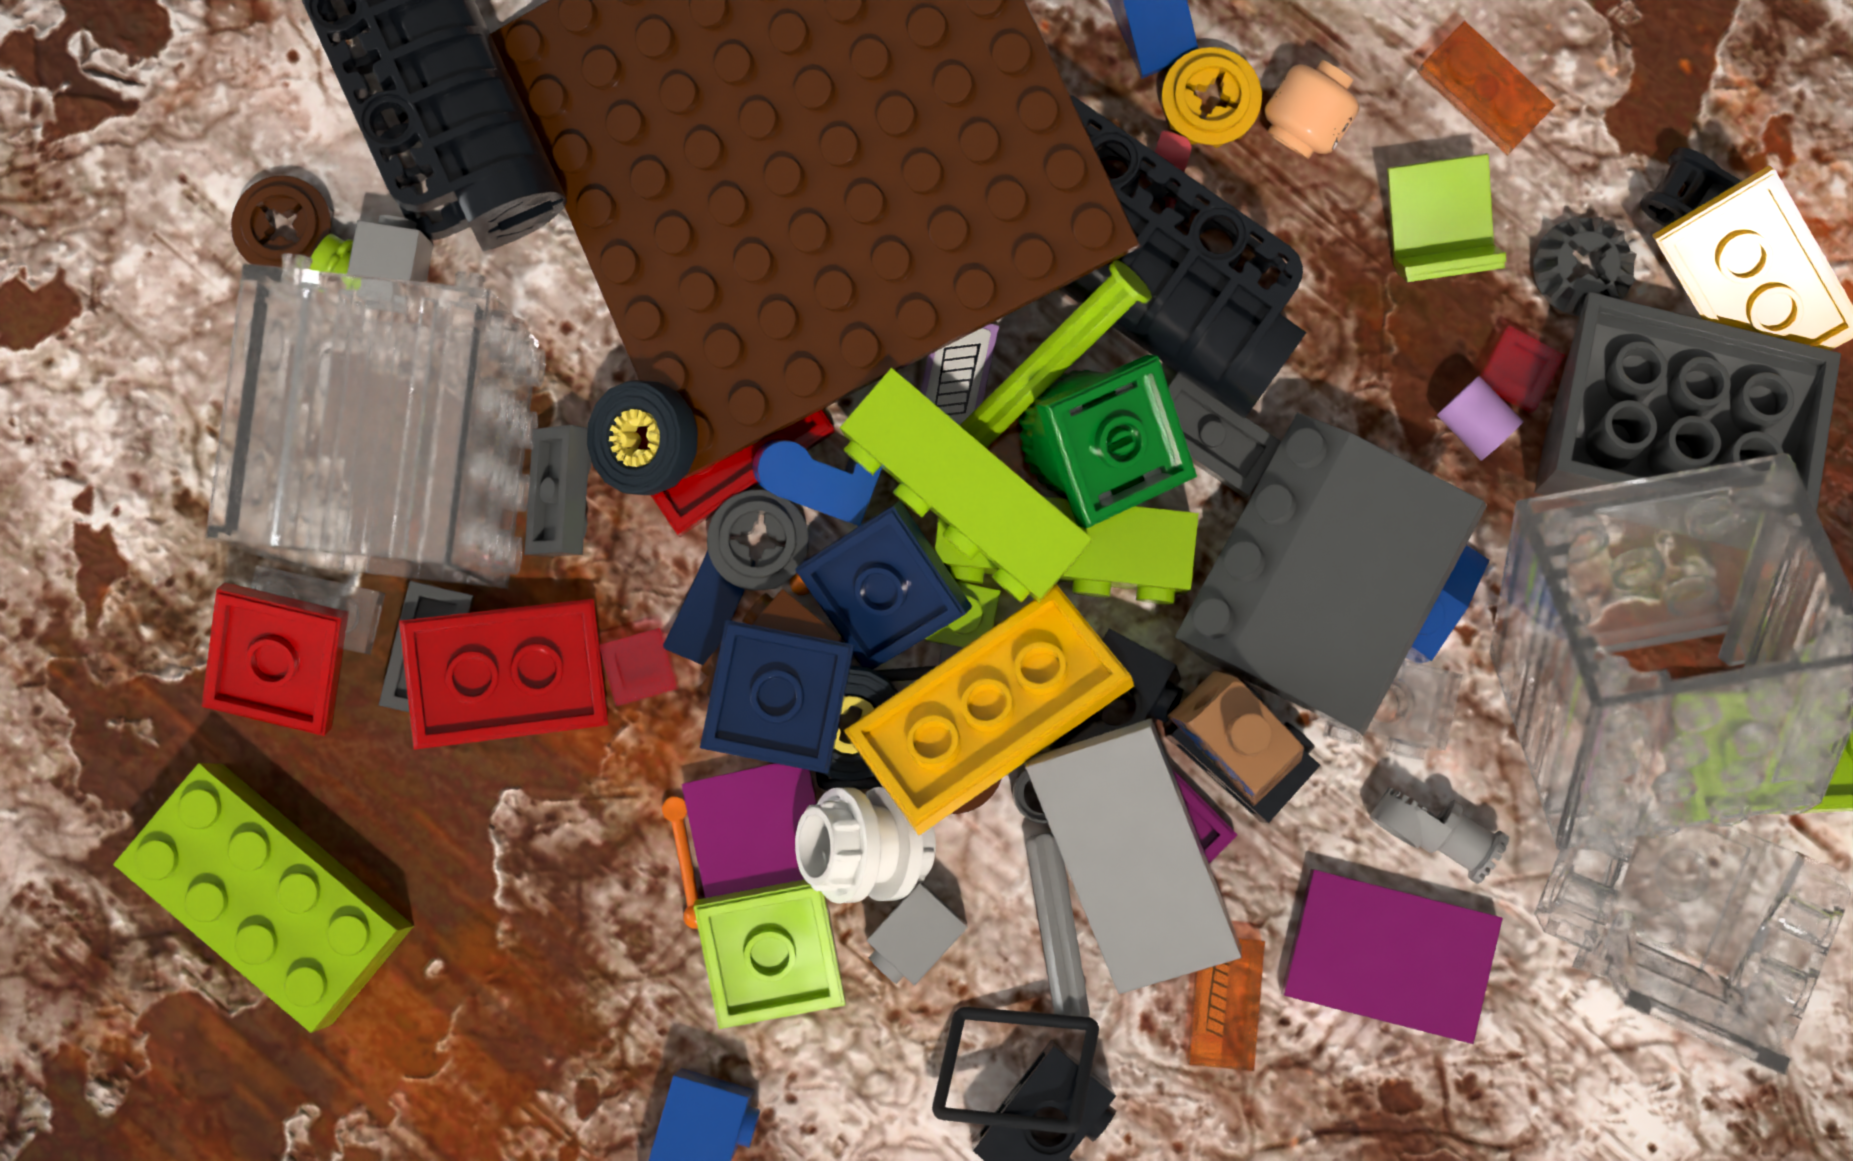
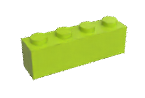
M893 368L885 374L840 426L843 435L850 440L843 450L871 475H874L880 467L900 483L893 493L920 517H923L929 509L949 525L942 535L970 560L980 552L999 569L992 578L1021 603L1028 595L1040 603L1091 544L1092 538Z
M1043 496L1076 524L1068 499ZM1134 506L1089 528L1078 526L1092 538L1091 544L1058 582L1073 583L1072 593L1082 596L1110 597L1111 587L1137 590V601L1155 604H1174L1175 594L1185 595L1191 590L1199 513ZM938 517L935 552L957 582L983 584L984 574L994 575L999 568L980 552L972 560L961 553L942 535L949 525Z

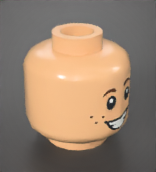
M1322 60L1316 69L1302 64L1293 66L1289 69L1265 106V116L1272 124L1267 133L1306 159H1309L1313 152L1318 154L1331 153L1359 112L1357 99L1348 91L1354 80L1325 60Z

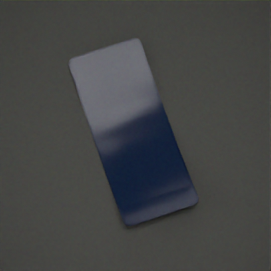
M708 550L679 614L663 643L664 649L701 665H704L707 659L719 647L725 621H731L745 589L727 582L719 574L710 559ZM753 560L752 567H755L756 562Z

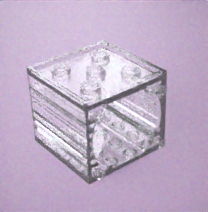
M282 254V267L243 264L206 538L283 565L508 589L510 574L517 575L519 573L523 554L522 538L515 536L517 512H525L528 507L529 474H522L525 449H534V429H538L537 412L530 411L533 387L542 386L546 366L545 350L538 349V341L523 326L525 321L516 318L491 289H483L486 277L476 273H470V277H467L466 272H456V283L454 286L310 271L312 259L297 254L295 259L292 258V254Z
M1789 453L1516 500L1489 653L1557 850L1578 846L1584 850H1596L1604 848L1618 839L1646 835L1650 838H1664L1676 834L1686 827L1709 823L1719 827H1727L1741 823L1754 815L1777 811L1784 815H1795L1806 812L1817 804H1821L1853 729V591ZM1725 634L1718 658L1729 666L1745 665L1743 669L1672 681L1667 669L1640 673L1628 667L1630 663L1627 659L1618 655H1611V653Z

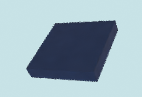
M901 500L804 560L795 568L844 642L855 646L853 655L860 665L872 670L964 616L972 608L971 603Z
M726 620L700 748L829 774L855 646Z

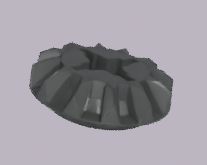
M1574 216L1551 228L1540 241L1534 256V277L1540 292L1551 305L1564 313L1580 316L1585 297L1589 292L1623 300L1636 280L1634 278V261L1637 254L1630 250L1629 245L1625 241V231L1615 230L1604 222L1603 217L1591 219ZM1600 249L1604 254L1599 257L1601 261L1595 266V270L1600 277L1596 279L1593 275L1586 274L1581 279L1577 277L1570 283L1567 278L1573 273L1572 269L1578 263L1573 252L1577 251L1580 255L1586 256Z
M766 490L745 491L729 498L715 512L707 533L708 553L714 567L727 582L750 592L777 589L797 573L795 568L805 560L809 548L807 526L800 511L789 500L776 496ZM760 515H765L764 525L766 526L768 537L776 539L778 543H785V547L775 546V549H764L762 558L758 559L757 567H752L753 559L750 557L749 547L740 544L739 540H732L731 536L741 537L742 534H752L755 525L759 524Z

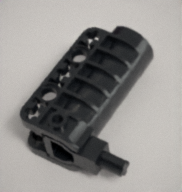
M302 0L391 196L399 205L405 219L417 223L416 230H420L428 239L438 240L471 227L482 251H487L511 243L534 232L555 218L563 210L567 202L565 193L475 0H344L350 14L340 19L330 0ZM358 36L366 55L354 58L345 40ZM372 72L375 73L383 90L374 95L364 76ZM393 108L400 124L394 125L389 129L381 112ZM387 130L380 137L377 136V131ZM417 142L423 145L421 148H412ZM410 150L416 165L404 169L402 162L396 154ZM425 180L428 190L419 195L413 184L421 183ZM403 185H412L411 187L401 188ZM449 202V205L441 209L443 220L438 223L432 224L427 216L416 217V214L434 209Z
M1070 95L1101 162L1117 160L1122 162L1128 169L1121 177L1110 179L1141 247L1117 260L1132 269L1146 284L1152 295V298L1146 304L1137 301L1112 327L1150 354L1158 355L1160 361L1244 419L1307 333L1280 314L1298 289L1303 278V265L1299 255L1281 239L1081 100ZM1141 177H1144L1152 184L1143 189L1139 186V180ZM1166 197H1171L1176 201L1174 210L1167 207L1160 215L1150 209L1153 201L1162 203ZM1191 213H1196L1197 215L1194 217L1188 235L1182 234L1180 230L1175 228L1182 222L1188 225ZM1208 231H1219L1230 239L1232 249L1223 254H1214L1207 251L1199 237ZM1245 248L1252 252L1255 257L1249 261L1246 260L1242 273H1239L1234 268L1237 266ZM1111 263L1065 285L1059 290L1081 305L1112 275L1109 269ZM1271 268L1279 274L1276 283L1267 290L1262 288L1258 281L1261 275Z

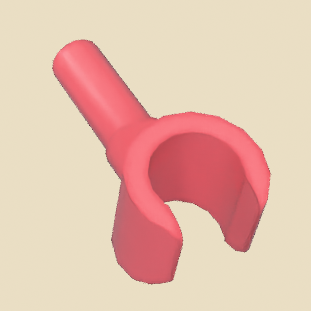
M1162 131L1155 153L1185 172L1191 154V144L1182 135ZM1166 197L1165 209L1168 207L1174 210L1176 201L1171 197Z

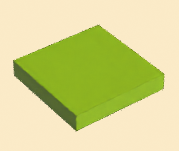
M805 879L695 900L694 911L719 1029L846 1005L826 897L821 891H814Z

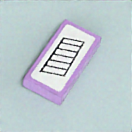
M989 324L928 355L920 392L958 425L984 400L999 331L998 325Z

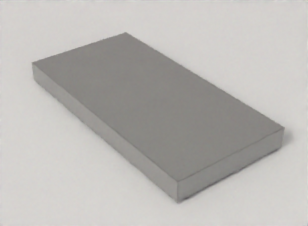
M1152 718L1034 756L1027 760L1026 770L1118 994L1242 958V947Z

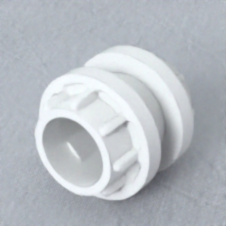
M874 787L865 794L856 788H832L819 799L817 805L807 806L798 823L795 838L796 859L803 878L811 885L814 891H821L827 899L838 904L856 903L863 900L866 896L876 901H896L905 898L916 884L924 882L925 877L932 868L936 851L934 827L932 826L918 836L883 787Z

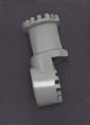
M1388 787L1369 816L1372 821L1387 832L1414 848L1419 849V847H1422L1429 853L1437 850L1466 868L1469 871L1468 878L1476 884L1481 883L1485 876L1490 874V870L1496 867L1492 859L1500 861L1502 858L1500 854L1506 851L1510 838L1501 830L1492 833L1463 814V805L1455 800L1451 801L1436 817L1430 811L1427 813L1428 809L1425 807L1419 808L1417 806L1419 803L1413 801L1411 805L1406 803L1409 797L1404 794L1400 798L1401 792L1397 790L1394 792V789Z

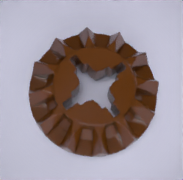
M272 176L256 182L239 198L231 219L232 238L240 255L255 268L269 275H297L299 270L307 267L313 252L327 235L331 234V218L333 214L321 193L308 182L292 176ZM269 209L276 215L280 214L286 219L296 213L298 217L293 221L292 226L297 231L296 236L300 239L297 243L293 240H287L281 235L273 241L270 237L275 233L276 229L271 223L272 218L266 213Z

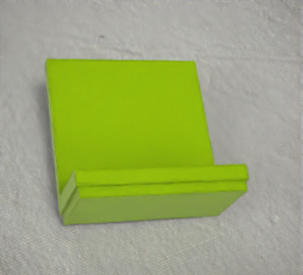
M1484 153L1387 168L1393 262L1396 273L1406 282L1505 268L1506 252L1494 245L1489 154Z

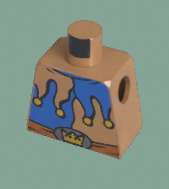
M1213 671L1167 715L1253 806L1302 761L1304 751L1302 744L1235 676Z

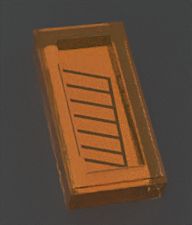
M1238 937L1242 947V958L1195 972L1187 1058L1189 1065L1254 1071L1265 948L1264 940Z

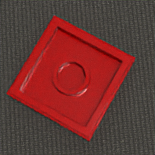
M223 583L216 589L202 707L325 736L332 729L349 612L235 584Z

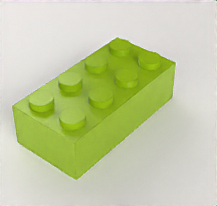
M198 763L113 864L310 1033L329 1027L336 1021L414 927L406 918L223 764Z

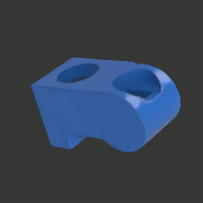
M780 438L767 441L760 446L754 455L752 464L754 477L761 487L774 495L860 526L882 470L880 467L874 475H871L851 457H849L845 470H841L812 459L807 450L796 442Z

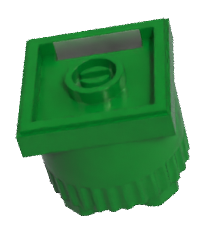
M1147 354L1107 373L1090 370H1071L1070 373H1063L1019 417V423L1023 428L1020 437L1023 441L1021 450L1025 453V463L1030 465V472L1037 476L1039 483L1047 486V489L1067 496L1077 526L1083 528L1094 526L1197 477L1158 355Z

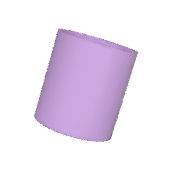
M1480 376L1476 377L1437 414L1445 425L1480 461L1492 453L1524 422Z

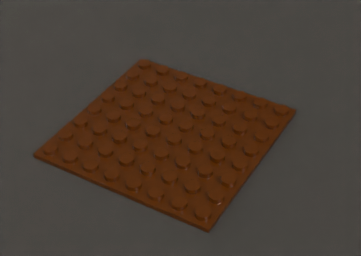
M548 0L491 33L567 198L566 212L640 381H654L665 384L680 393L692 409L698 429L697 453L684 479L881 380L891 368L897 372L1141 247L1026 0Z

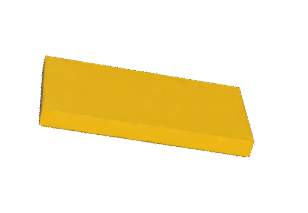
M1056 584L1040 603L1034 599L844 729V732L914 831L920 836L1134 687L1132 676Z

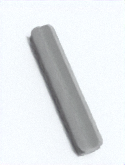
M1052 832L1033 835L1027 838L1026 849L1054 1014L1089 1017L1090 1011L1065 863Z

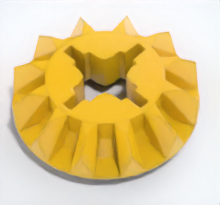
M1217 47L1196 49L1182 56L1169 70L1162 88L1161 107H1163L1167 116L1170 129L1176 130L1186 137L1191 145L1198 143L1212 145L1216 149L1225 143L1241 139L1256 121L1262 103L1261 84L1252 66L1240 55ZM1217 76L1221 77L1223 80L1220 85L1222 89L1220 99L1228 103V106L1226 108L1216 106L1211 114H1207L1206 119L1200 118L1202 100L1193 94L1196 90L1206 92L1211 84L1214 85Z

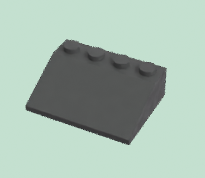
M1589 292L1584 300L1545 433L1534 493L1784 554L1814 532L1841 353Z
M1297 412L1175 638L1204 661L1364 736L1482 517L1487 504L1483 500L1348 431Z

